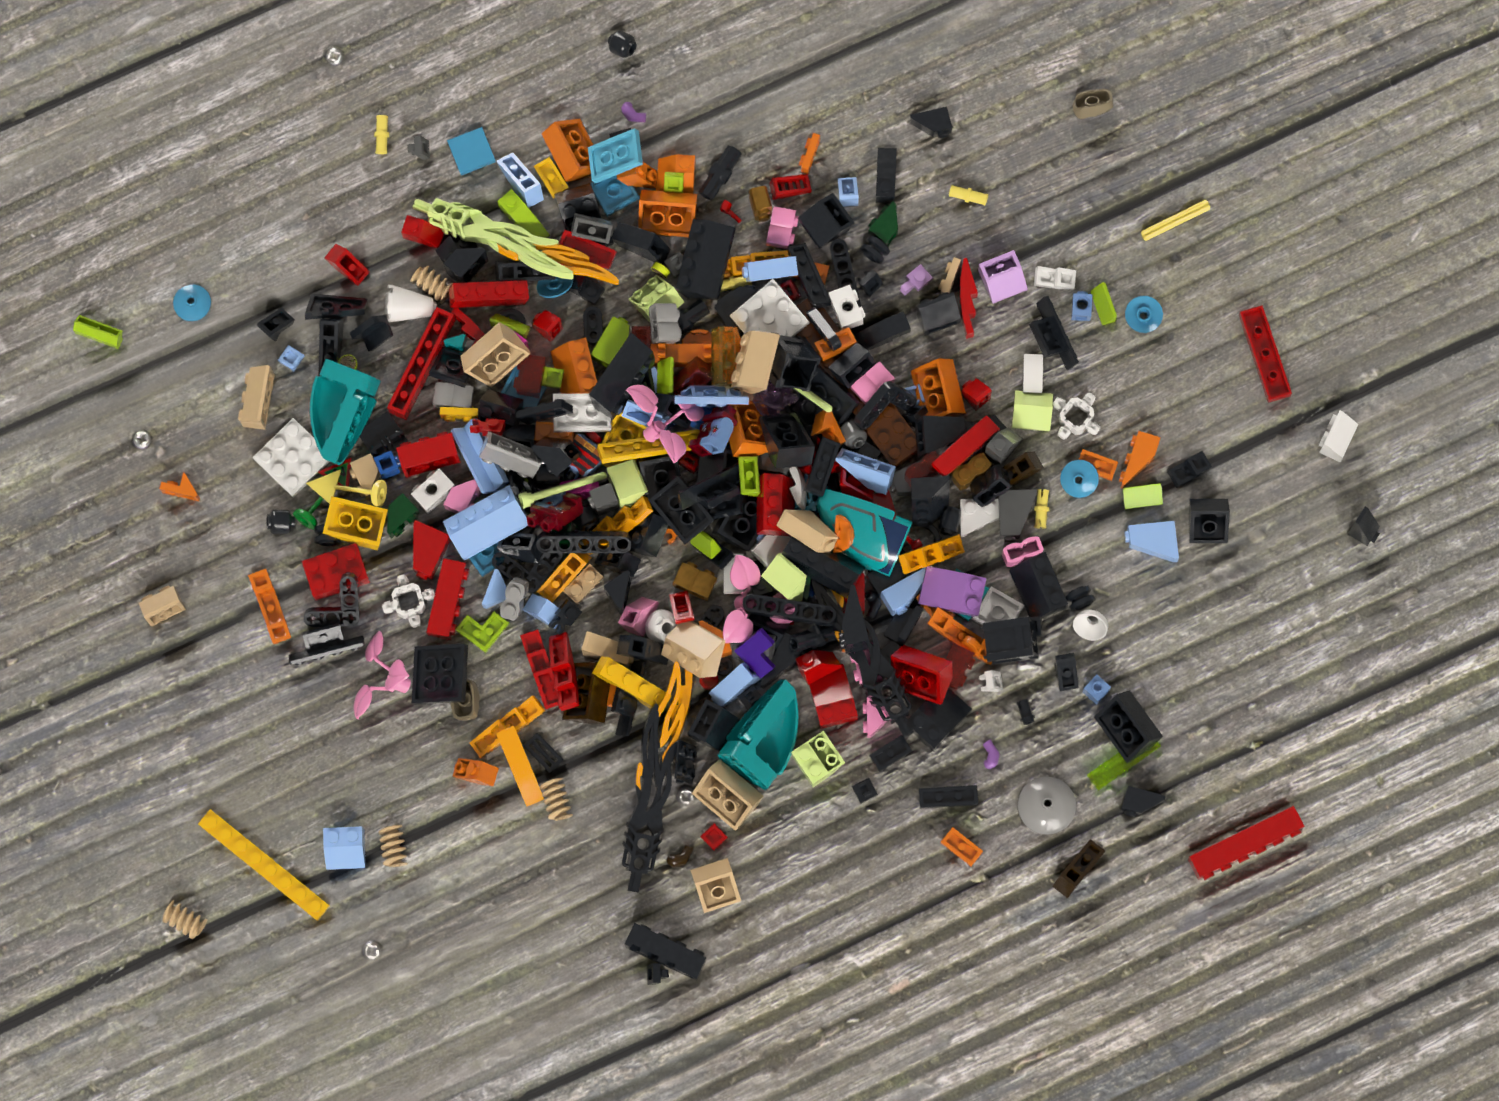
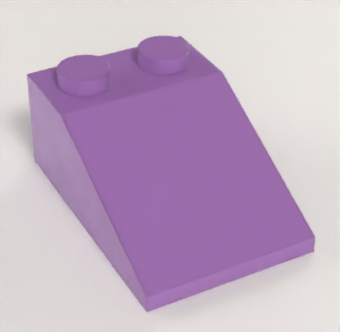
M928 566L925 569L918 604L934 608L939 607L942 610L971 617L979 616L987 578Z

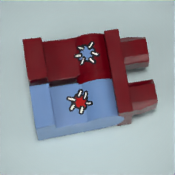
M730 405L724 406L723 410L718 407L713 408L711 414L703 416L702 421L704 422L700 425V433L697 439L690 440L688 447L701 457L722 453L734 426L737 425L738 421L734 419L737 411Z
M562 492L549 496L535 505L533 504L530 506L531 514L526 517L527 525L533 528L539 525L546 532L562 530V526L569 524L583 513L581 496Z

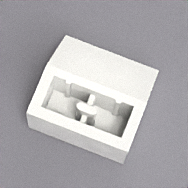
M1341 410L1338 415L1333 414L1327 426V430L1330 431H1325L1319 443V446L1322 447L1319 453L1341 462L1358 424Z

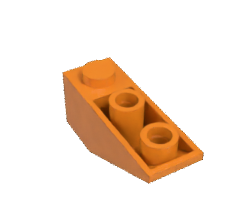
M1138 431L1137 436L1133 435L1130 444L1133 450L1131 454L1127 453L1124 463L1128 466L1126 472L1122 471L1119 482H1122V489L1154 460L1161 437Z

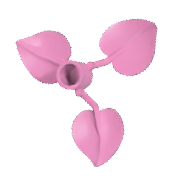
M644 385L628 387L625 391L632 396L635 403L643 411L652 413L650 420L647 422L648 427L643 431L645 439L649 442H654L660 438L673 463H676L685 454L686 444L678 434L664 429L682 413H685L690 421H699L704 416L703 408L696 406V404H678L682 410L665 423L659 420L653 421L658 410L656 406L658 398L655 393Z
M736 555L730 571V580L737 589L746 590L735 598L734 606L737 610L730 612L725 620L723 628L725 643L744 642L751 637L753 623L750 619H747L748 614L743 607V599L751 590V586L757 585L760 581V570L755 562L745 556ZM780 592L773 596L774 598L787 599ZM751 600L748 602L747 607L752 609L756 607L757 603ZM768 604L766 608H771L770 612L774 611L776 604ZM788 606L785 613L788 615L793 614L795 607ZM770 617V619L773 622L778 624H787L792 622L790 620Z
M378 631L368 643L365 658L369 662L374 659V661L389 671V675L387 676L385 687L371 686L369 688L368 685H364L358 691L354 701V714L358 720L371 703L372 691L386 690L393 692L395 689L406 693L411 684V680L408 678L409 674L405 670L402 660L397 659L391 667H388L378 659V655L383 648V635L381 631Z

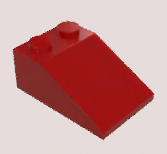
M841 664L842 668L809 684L820 729L858 720L855 702L843 664Z

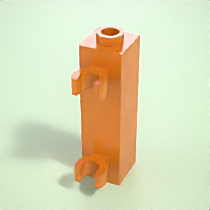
M651 344V350L655 356V363L652 367H657L659 361L668 357L674 358V367H719L720 362H723V350H720L719 344Z

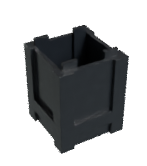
M780 335L769 377L774 387H789L806 392L810 391L811 380L821 358L806 337L798 336L797 338Z
M1030 617L986 622L980 628V630H984L987 654L983 658L987 659V662H992L995 665L1039 659L1035 620H1030Z

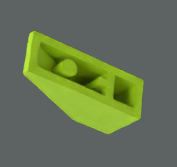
M512 189L497 201L499 208L515 225L522 227L534 236L543 238L550 236L544 226Z

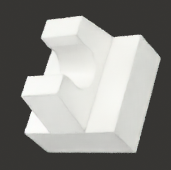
M989 670L979 676L980 680H986V686L981 687V691H1003L1001 673L999 671Z

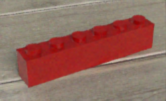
M436 307L387 406L390 414L407 421L429 376V371L444 345V340L447 339L456 321L454 314Z
M1292 806L1189 856L1188 861L1198 880L1203 878L1205 881L1215 876L1214 872L1220 869L1224 872L1232 868L1231 864L1236 861L1240 864L1250 859L1249 855L1253 853L1259 855L1267 850L1266 847L1271 844L1275 847L1285 842L1283 839L1285 837L1291 836V838L1300 835L1302 833L1301 830L1305 826L1297 810Z

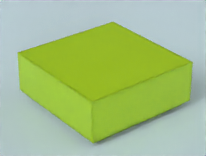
M665 172L664 192L683 193L684 173Z
M545 366L542 386L561 389L564 370Z

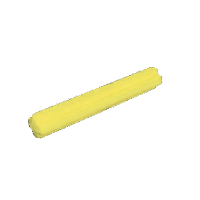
M1207 200L1199 202L1142 230L1141 236L1147 241L1208 211L1210 205Z

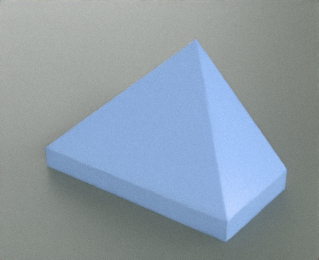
M629 399L622 413V417L648 427L647 422L652 413L643 411L635 402ZM656 412L653 421H661L663 414Z
M495 569L482 602V606L485 609L506 600V585L498 569Z

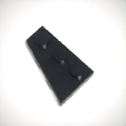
M311 293L305 312V320L365 315L368 299Z

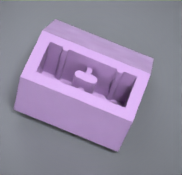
M1014 250L979 264L978 271L992 304L1028 290L1022 267Z

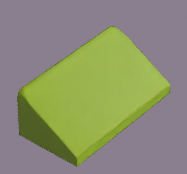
M1102 282L1091 290V294L1101 324L1106 325L1115 322L1117 314L1106 283Z
M500 314L493 315L489 320L491 327L500 322L525 339L530 331V326Z
M673 357L661 360L657 364V393L673 395Z
M739 456L741 494L758 497L760 494L757 456Z
M1161 483L1126 487L1122 490L1125 509L1163 505Z
M701 531L690 541L694 547L710 559H713L721 551V547L704 531Z

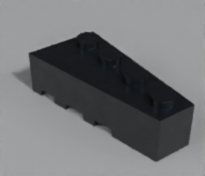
M634 923L625 942L626 949L696 981L707 961V958L704 957L705 953L697 949L692 951L686 948V944L677 940L673 942L669 940L667 935L660 932L657 934L643 924L638 925Z

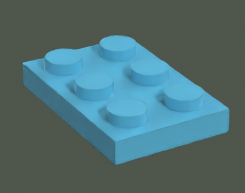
M635 128L588 147L591 179L595 183L643 165L639 131Z

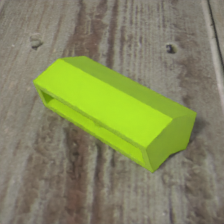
M81 315L74 321L73 331L75 334L116 349L120 348L123 340L122 330Z

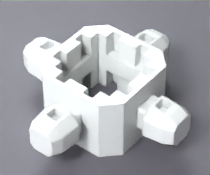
M1087 393L1082 400L1078 397L1071 398L1067 404L1062 398L1057 397L1053 402L1054 408L1058 411L1061 410L1059 422L1062 426L1058 431V436L1061 439H1067L1071 432L1074 435H1080L1085 429L1090 434L1097 435L1101 428L1095 421L1092 422L1094 410L1091 406L1095 401L1094 395ZM1073 406H1078L1088 415L1080 427L1066 420L1065 416Z
M405 574L397 576L398 588H395L391 594L393 601L384 602L382 608L384 613L387 614L396 610L399 617L403 619L408 618L410 625L415 628L421 624L419 615L423 614L426 609L424 601L433 600L435 592L431 588L421 592L418 585L414 583L409 584ZM416 591L420 605L417 608L402 611L398 599L401 596L400 594Z

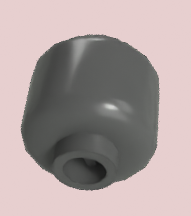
M852 420L842 424L840 430L846 440L844 442L846 447L855 449L863 446L867 439L866 431L862 430Z

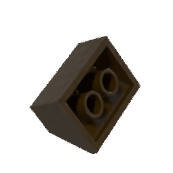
M598 662L574 663L579 706L564 710L562 720L588 724H605L610 683L592 674Z

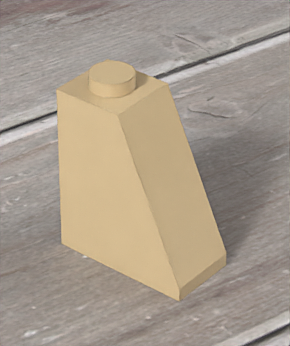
M785 509L777 523L780 529L818 553H830L838 539V536L812 511Z
M586 632L581 649L584 657L598 661L601 656L609 657L626 668L629 667L630 663L633 664L635 659L616 654L618 641L592 632Z

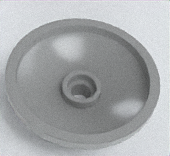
M1039 777L1030 781L1022 789L1018 799V813L1022 822L1030 830L1043 835H1051L1064 830L1073 820L1076 811V800L1072 790L1062 780L1054 777ZM1046 800H1049L1051 802V806L1046 807L1044 805V802Z

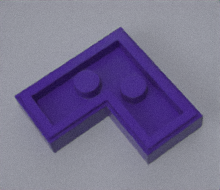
M763 628L754 633L734 651L760 679L775 667L773 662L763 653L775 641Z

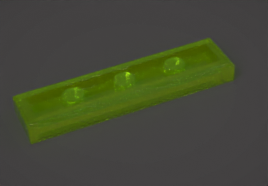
M1157 742L1152 748L1129 763H1126L1118 752L1087 774V777L1097 791H1099L1155 752L1161 745Z

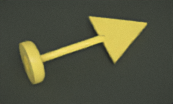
M341 470L306 483L329 504L331 496H335L336 490L371 494L372 504L377 507L383 506L387 495V485L384 480H377L373 484L372 490L337 485Z

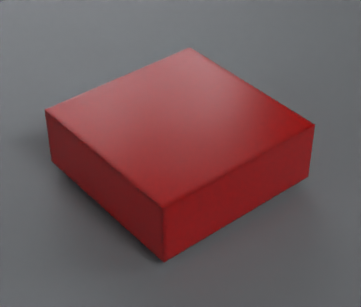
M715 823L700 836L713 851L728 838Z

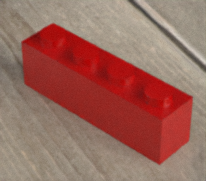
M527 280L453 283L449 288L450 308L525 305L529 299Z
M443 558L426 631L428 636L451 640L452 635L455 636L457 624L454 623L456 617H459L461 612L459 601L460 598H464L465 587H463L464 580H468L470 569H467L466 563Z

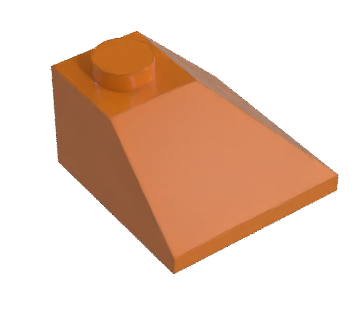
M675 154L659 158L656 191H664L665 172L684 173L683 193L693 194L696 167L695 155Z

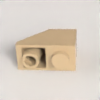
M370 453L350 463L352 467L349 470L353 480L357 479L360 484L357 488L372 490L373 484L379 480L380 472ZM360 493L361 497L365 496L367 501L371 499V494Z

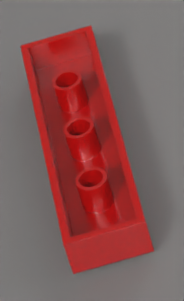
M1263 305L1241 311L1239 317L1267 402L1270 403L1290 397L1292 392Z

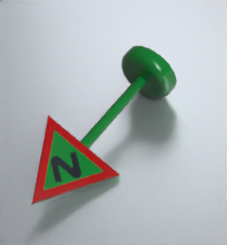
M352 457L344 460L341 465L335 464L317 473L325 476L341 470L337 485L349 487V470L351 469ZM320 496L308 512L301 508L296 509L293 513L294 517L307 528L314 530L318 522L312 514L323 498Z

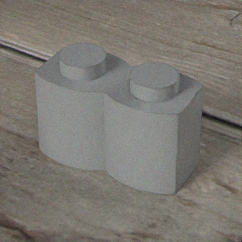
M655 303L649 307L653 344H674L680 341L682 335L681 328L678 325L680 312L675 303Z
M443 380L436 382L433 407L438 409L440 407L472 408L474 387L470 386V383H467L464 388Z
M514 577L509 582L505 591L506 600L502 603L500 609L502 618L515 621L522 613L524 608L523 598L529 590L528 580Z

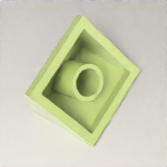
M1015 390L1012 428L1050 431L1053 394L1028 393Z
M634 459L607 468L608 481L613 487L620 510L624 506L630 508L642 495L648 492Z
M781 553L777 554L761 577L787 599L801 602L807 575Z

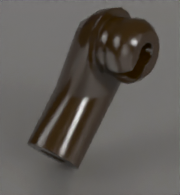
M685 845L681 854L674 856L671 854L667 857V864L675 868L687 864L694 849Z

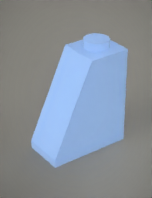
M796 256L746 262L744 267H742V276L746 278V282L798 275Z
M1175 521L1128 525L1127 531H1124L1125 543L1129 542V548L1171 562H1178L1179 554Z
M745 662L741 663L709 692L712 696L711 700L721 707L728 706L737 699L738 695L751 685L757 683L760 678Z

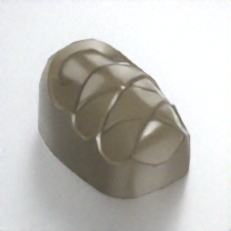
M1095 89L1078 93L1073 102V112L1079 119L1096 117L1109 112L1113 108V97L1108 89Z
M466 679L465 702L451 703L454 717L462 721L477 718L479 710V689L477 684L470 679Z

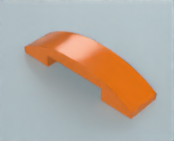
M265 568L248 575L273 645L290 639L291 634L267 569Z
M937 607L927 624L962 650L991 665L992 662H987V659L983 658L987 654L985 638L982 639L954 620V617ZM965 636H971L980 642L981 649L978 653H973L963 646L962 640Z

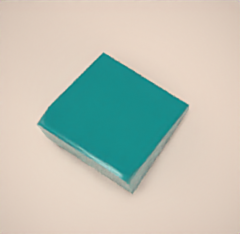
M462 334L445 339V347L464 352L467 336Z

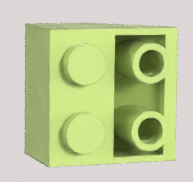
M658 275L650 278L642 288L636 290L629 298V301L649 322V307L655 303H675L678 308L684 303L675 288Z
M824 731L791 752V756L812 787L827 779L845 764V761Z

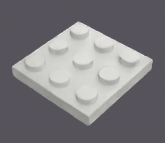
M774 279L730 315L744 334L749 331H760L794 337L810 323Z
M294 418L252 457L293 498L307 485V482H310L318 474V471H321L330 462L321 456L314 437Z

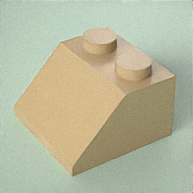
M165 586L159 590V593L147 595L139 602L143 616L151 627L186 610L174 586Z
M728 858L690 870L704 913L741 901Z

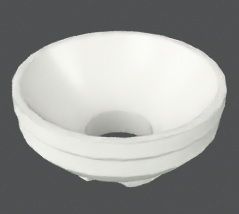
M660 609L649 615L645 623V631L650 640L664 644L665 638L670 632L663 633L662 625L668 622L671 625L670 632L677 626L672 612Z
M1083 610L1076 615L1073 621V628L1080 637L1095 641L1104 638L1108 631V622L1098 611ZM1088 616H1095L1098 621L1093 622L1089 620Z

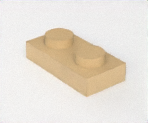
M954 257L952 263L948 262L945 273H948L945 280H941L938 289L941 290V294L945 292L950 294L961 259Z
M589 564L563 590V593L578 605L604 577Z

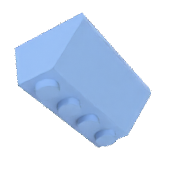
M510 485L443 521L450 539L464 561L528 526L527 514L511 490Z

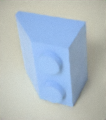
M362 826L323 828L326 870L365 868V830Z

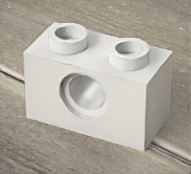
M848 285L828 292L831 306L841 330L847 327L851 329L863 324L865 313L862 306L858 307L856 301L859 298L855 289L852 290L851 286ZM846 304H849L853 307V309L850 311H845L842 307Z
M440 469L431 471L427 475L426 481L422 484L418 483L412 489V498L427 514L447 498L451 488L455 486ZM435 486L437 491L434 494H429L427 492L429 487Z

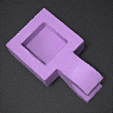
M920 264L906 276L908 281L900 287V291L904 296L914 288L919 292L933 280V277Z

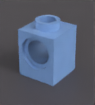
M1086 291L1073 293L1071 320L1090 321L1092 294H1088ZM1084 302L1087 307L1080 309L1077 303Z
M1096 674L1084 687L1083 693L1097 705L1110 691L1111 686Z

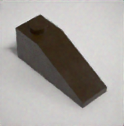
M1034 451L1025 452L1003 468L1008 471L1011 487L1044 467Z
M1090 839L1052 887L1068 899L1102 857L1105 850Z

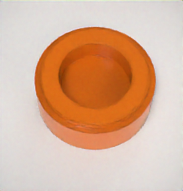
M965 636L962 640L963 646L973 653H978L981 649L980 642L971 636Z

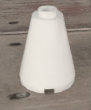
M388 284L387 288L391 289L390 293H386L385 314H388L389 323L431 317L432 313H434L437 303L433 302L432 297Z

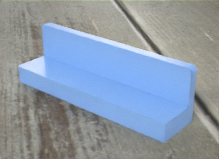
M471 419L464 427L453 428L451 433L481 493H495L503 489L509 483V480L504 470L499 467L500 465L495 463L488 464L479 457L486 436H482V432L470 433V425H473V419Z

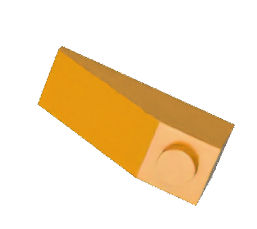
M570 553L537 592L543 598L553 603L592 557L587 553Z

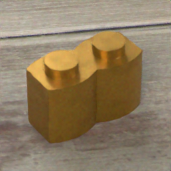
M760 186L750 189L749 200L754 219L759 220V222L768 221L772 216V205L767 187Z
M984 453L977 454L971 458L968 464L961 465L954 471L952 481L960 491L970 487L974 479L985 475L986 471L991 468V462Z
M682 562L673 581V586L708 601L717 582L715 573L706 569L701 571L697 569V565L691 562H687V564Z

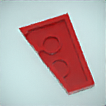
M564 230L559 241V245L573 248L589 256L590 263L604 269H610L617 254V251L592 240L572 236L568 230Z

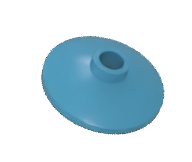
M555 277V280H539L536 289L538 294L544 298H555L563 295L571 288L573 279Z
M195 284L186 285L175 294L173 307L177 315L183 320L197 321L205 317L209 312L211 298L203 287ZM190 298L194 299V302L192 304L188 303V300Z
M1138 296L1128 303L1125 310V319L1133 330L1140 333H1149L1157 329L1161 324L1163 310L1159 302L1154 298ZM1142 313L1146 314V315H1147V318H1146V319H1142V318L1140 317V314H1142Z
M1074 460L1063 468L1060 481L1066 493L1073 497L1083 498L1095 491L1098 486L1099 475L1096 468L1090 462ZM1076 477H1081L1083 481L1081 483H1077L1075 480Z

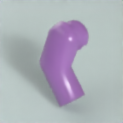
M630 102L623 104L621 110L628 121L646 122V113H637Z
M990 739L983 744L988 752L987 760L984 761V766L987 769L996 767L1000 756L999 751Z

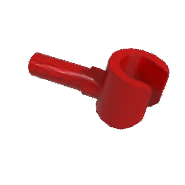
M724 200L720 206L721 212L728 214L740 223L742 220L730 210L733 204Z
M907 535L905 540L908 541L913 550L923 547L919 538L913 541Z

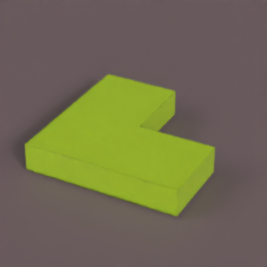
M495 611L483 625H480L469 615H466L457 626L456 631L484 653H487L510 623Z

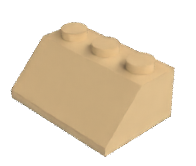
M499 322L460 357L465 373L493 387L530 355V351L512 329Z
M749 331L742 336L740 340L741 350L736 357V370L731 376L732 388L749 394L767 389L780 337L779 334Z
M269 365L250 367L249 373L245 375L247 387L246 391L242 393L244 405L243 410L240 409L238 420L241 421L243 427L266 430L275 377Z
M693 621L677 624L666 636L661 655L673 662L677 661L679 666L699 678L717 676L725 640Z
M721 759L707 770L692 792V795L735 831L755 810L764 797Z

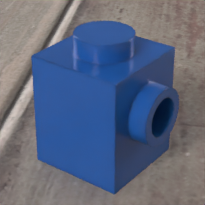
M392 451L374 457L383 480L401 473L398 468L401 467L398 455L394 457Z

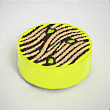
M654 262L651 267L652 271L663 278H667L670 274V270L659 262Z
M347 354L339 359V364L357 370L358 362L354 356Z

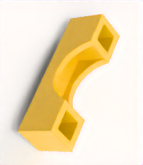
M601 656L592 674L607 683L628 692L650 709L653 704H658L659 706L666 693L609 657Z

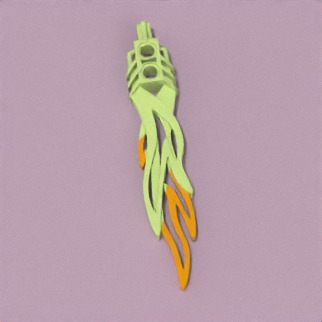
M438 198L432 204L419 199L414 201L413 209L426 213L428 215V222L441 228L447 235L448 231H450L452 237L457 238L458 235L463 241L487 244L500 254L516 261L519 259L529 267L551 276L572 280L573 275H583L614 285L619 284L618 278L611 272L590 263L589 256L573 248L559 245L558 240L534 236L522 227L514 224L492 221L483 215L481 211L459 202L449 203Z

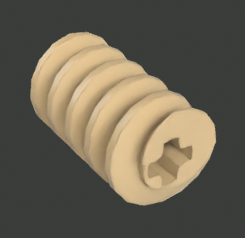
M428 265L424 268L419 267L413 274L411 283H416L418 288L422 287L423 292H428L431 297L434 296L436 301L441 300L440 303L442 304L448 298L449 288L453 283L451 282L449 285H446L447 278L440 281L441 274L435 277V270L433 269L431 272H428Z
M563 778L546 781L540 786L541 790H546L542 793V796L547 798L544 803L550 805L546 808L547 812H552L548 815L550 820L558 821L573 816V814H567L571 806L564 805L569 799L562 798L567 794L566 791L560 790L565 787V784L558 783Z
M402 825L388 826L379 830V835L383 836L380 838V842L385 843L381 846V850L386 851L382 854V857L386 858L383 861L385 866L400 867L408 865L407 862H402V859L406 858L407 855L401 854L402 851L406 850V847L400 846L405 840L399 839V836L403 835L404 832L397 830L403 827Z
M173 900L164 912L163 922H169L171 927L176 925L177 931L183 929L182 933L184 935L189 933V938H195L204 929L207 919L200 922V915L193 918L194 911L186 914L188 908L185 907L181 911V904L179 903L174 907L175 900Z

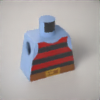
M576 434L573 443L583 455L570 465L571 468L566 474V477L570 480L577 479L580 474L584 477L591 476L602 465L597 451V444L583 434Z

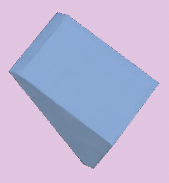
M838 178L839 202L843 207L858 206L857 178Z
M532 593L523 611L549 625L552 620L558 618L554 613L559 607L548 599Z

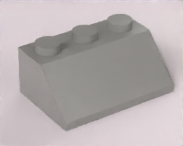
M489 431L479 453L482 461L488 464H498L500 468L506 471L513 470L524 478H533L541 465V460L534 455L532 448Z

